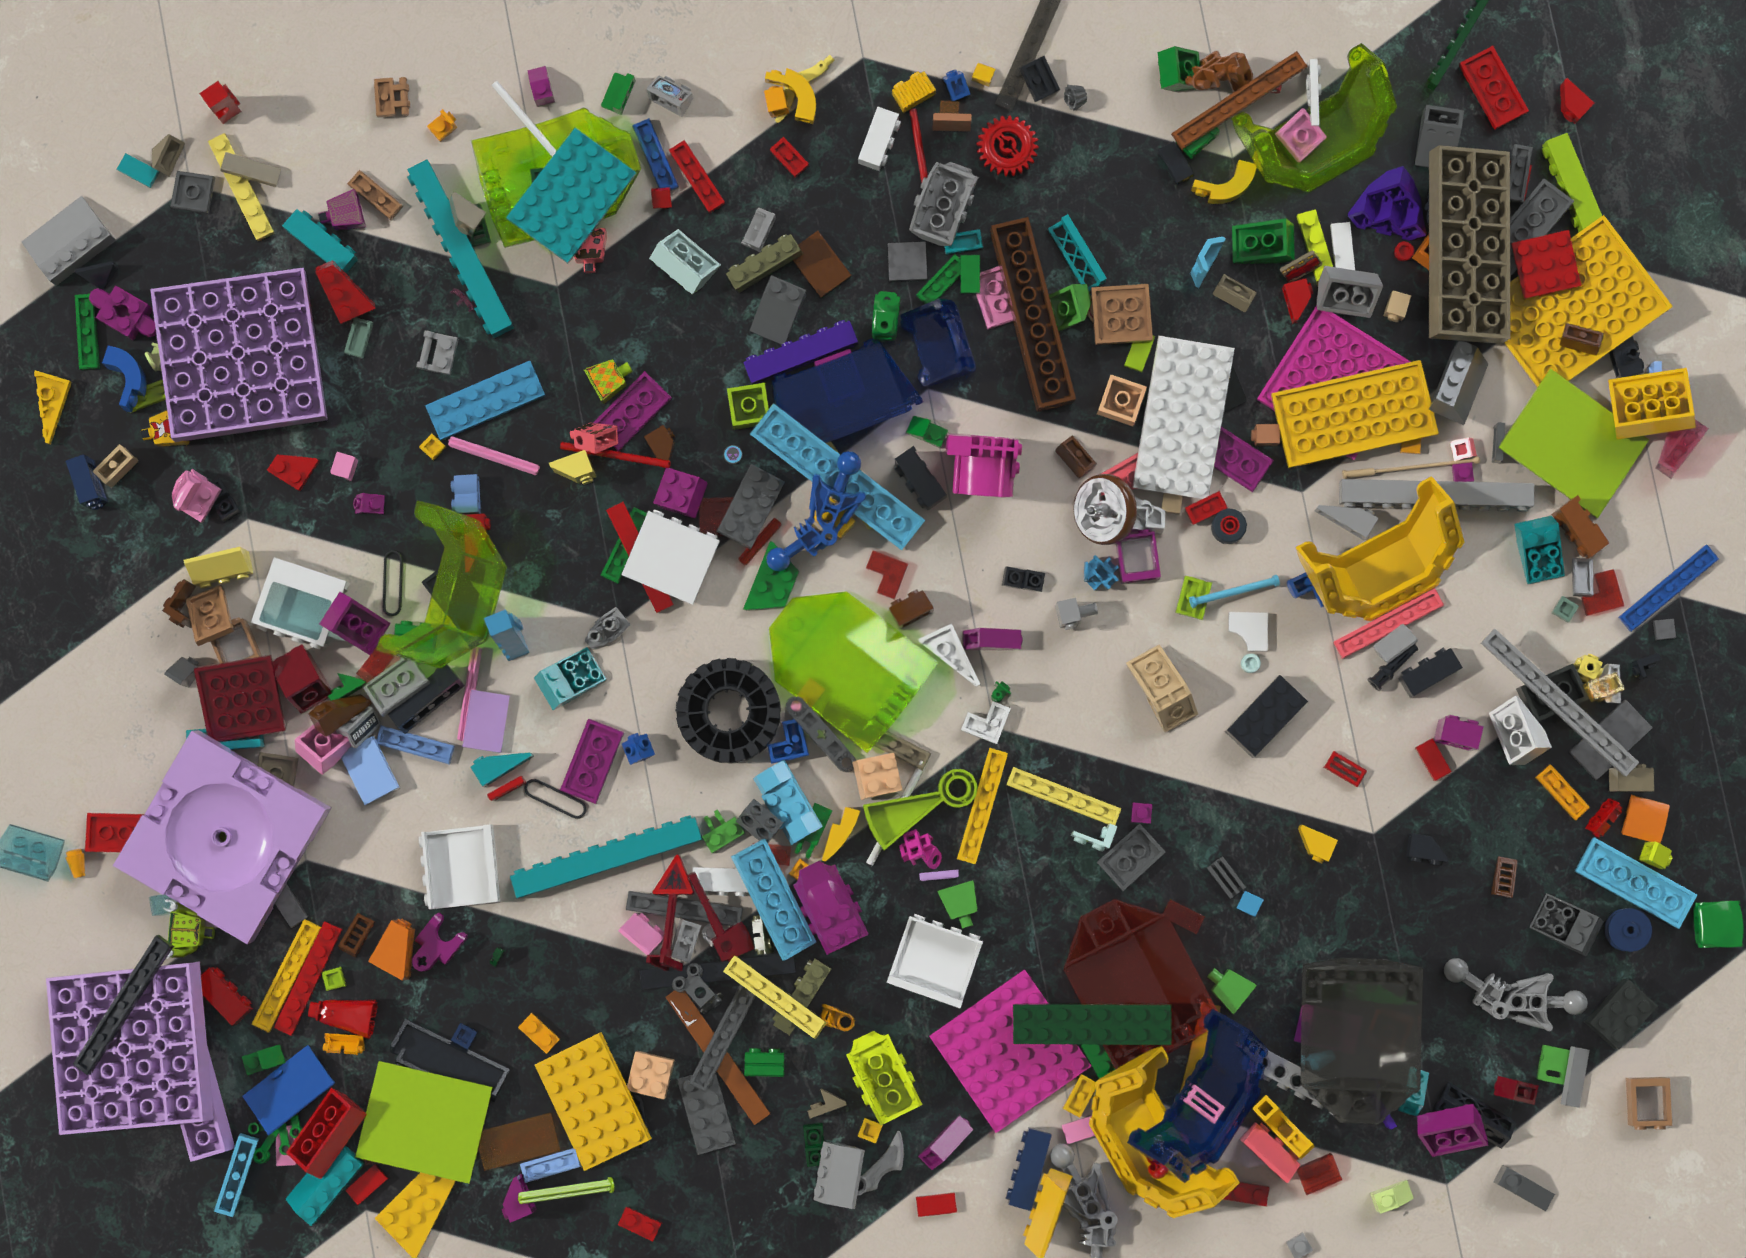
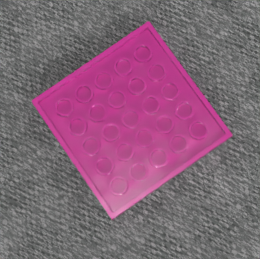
M1316 306L1256 400L1274 410L1271 398L1272 393L1405 364L1411 361L1336 314L1317 310ZM1358 453L1346 456L1354 461Z
M1025 969L929 1036L995 1133L1091 1067V1064L1077 1044H1013V1004H1048Z

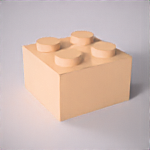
M1110 375L1097 414L1133 426L1147 387Z
M894 753L853 762L861 800L902 791Z
M636 1051L627 1084L629 1091L665 1099L675 1060Z

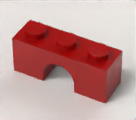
M216 81L199 93L222 124L242 112L238 107L241 103L226 84L222 86L219 81Z

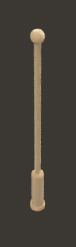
M1475 456L1473 459L1384 469L1342 470L1343 479L1373 476L1375 473L1474 462L1478 464L1480 463V458Z

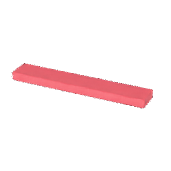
M1433 589L1339 638L1333 643L1343 659L1387 636L1401 624L1406 626L1444 606L1436 589Z

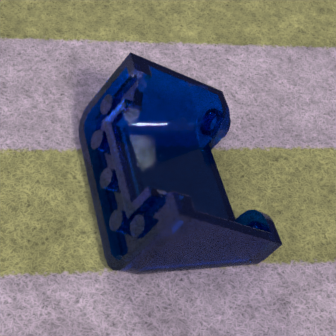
M939 298L900 315L902 328L913 334L923 366L919 370L918 379L924 387L957 378L976 370L975 361L959 311L952 300Z

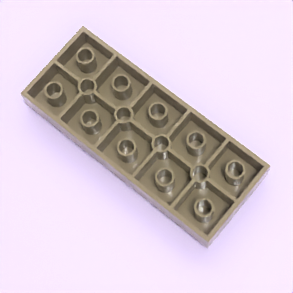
M1441 145L1429 151L1430 339L1497 344L1510 339V152Z

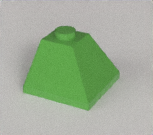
M1072 284L1049 295L1058 332L1085 320L1092 303L1087 284Z

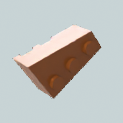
M1577 495L1551 515L1559 523V527H1562L1566 532V538L1570 542H1574L1578 547V553L1582 557L1589 559L1608 545L1609 541L1599 526L1594 524L1588 517L1590 515L1588 509H1582L1578 503L1581 499Z

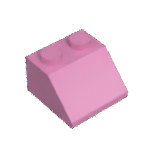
M642 912L640 914L634 913L618 931L644 954L652 955L663 942L664 931L657 925L654 927L648 923L650 919Z

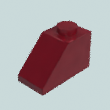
M1498 1076L1494 1085V1095L1535 1105L1539 1086Z

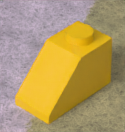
M1299 825V833L1307 853L1313 856L1312 860L1321 864L1323 861L1329 862L1338 840L1304 825Z

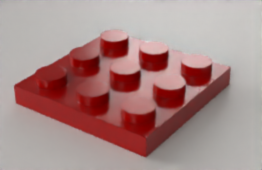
M1569 230L1511 243L1523 300L1581 287Z

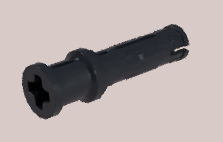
M1414 644L1390 663L1380 666L1379 671L1373 677L1367 679L1370 685L1377 691H1380L1381 687L1388 680L1393 679L1394 673L1419 650L1418 647Z

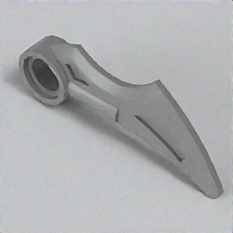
M897 1131L883 1156L860 1176L864 1186L858 1191L857 1195L877 1189L880 1179L889 1171L902 1170L904 1148L900 1131Z

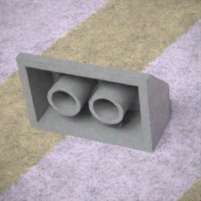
M1324 266L1318 282L1317 310L1371 318L1383 288L1379 275Z
M823 1142L820 1165L817 1172V1183L814 1190V1200L824 1204L855 1209L865 1150L841 1143Z

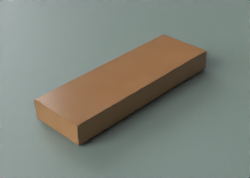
M361 170L347 183L348 186L355 189L360 196L389 220H392L403 207L402 204Z

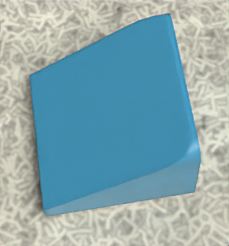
M1244 891L1236 908L1255 917L1264 899Z

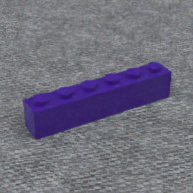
M839 321L832 328L823 327L817 330V333L814 335L805 334L799 337V340L796 342L788 341L783 343L782 347L778 349L770 348L765 350L764 354L760 356L752 355L747 357L743 363L751 384H760L857 346L858 340L850 321Z

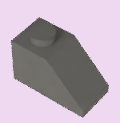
M190 656L188 659L181 657L166 670L164 675L179 685L189 688L196 679L194 668L199 667L197 666L199 662Z

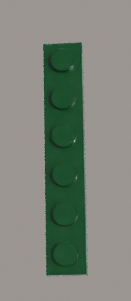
M1475 0L1478 3L1475 9L1471 7L1467 13L1466 18H1468L1466 24L1461 23L1456 32L1459 36L1456 40L1452 38L1446 49L1449 52L1446 56H1441L1437 63L1440 67L1437 72L1432 71L1428 78L1430 83L1427 88L1435 90L1489 0Z

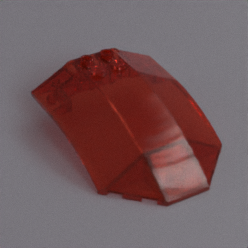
M1114 899L1080 917L1063 970L1081 1004H1172V1044L1103 1045L1115 1070L1148 1050L1163 1046L1166 1054H1169L1224 1024L1168 915Z

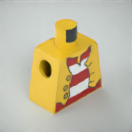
M167 411L150 417V428L141 430L142 439L144 441L153 439L154 444L158 447L189 444V441L174 442L171 439Z

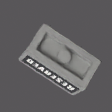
M368 706L337 729L336 732L348 737L352 747L357 748L381 723L374 708Z

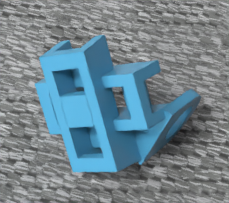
M1095 555L1089 563L1084 562V582H1087L1094 591L1101 584L1106 589H1110L1119 580L1113 574L1119 567L1110 561V557L1102 562Z

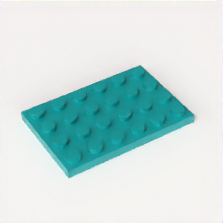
M574 128L507 215L506 219L568 264L636 176V172L577 128Z

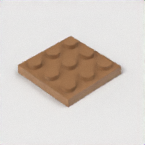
M1149 284L1091 288L1095 345L1153 341Z

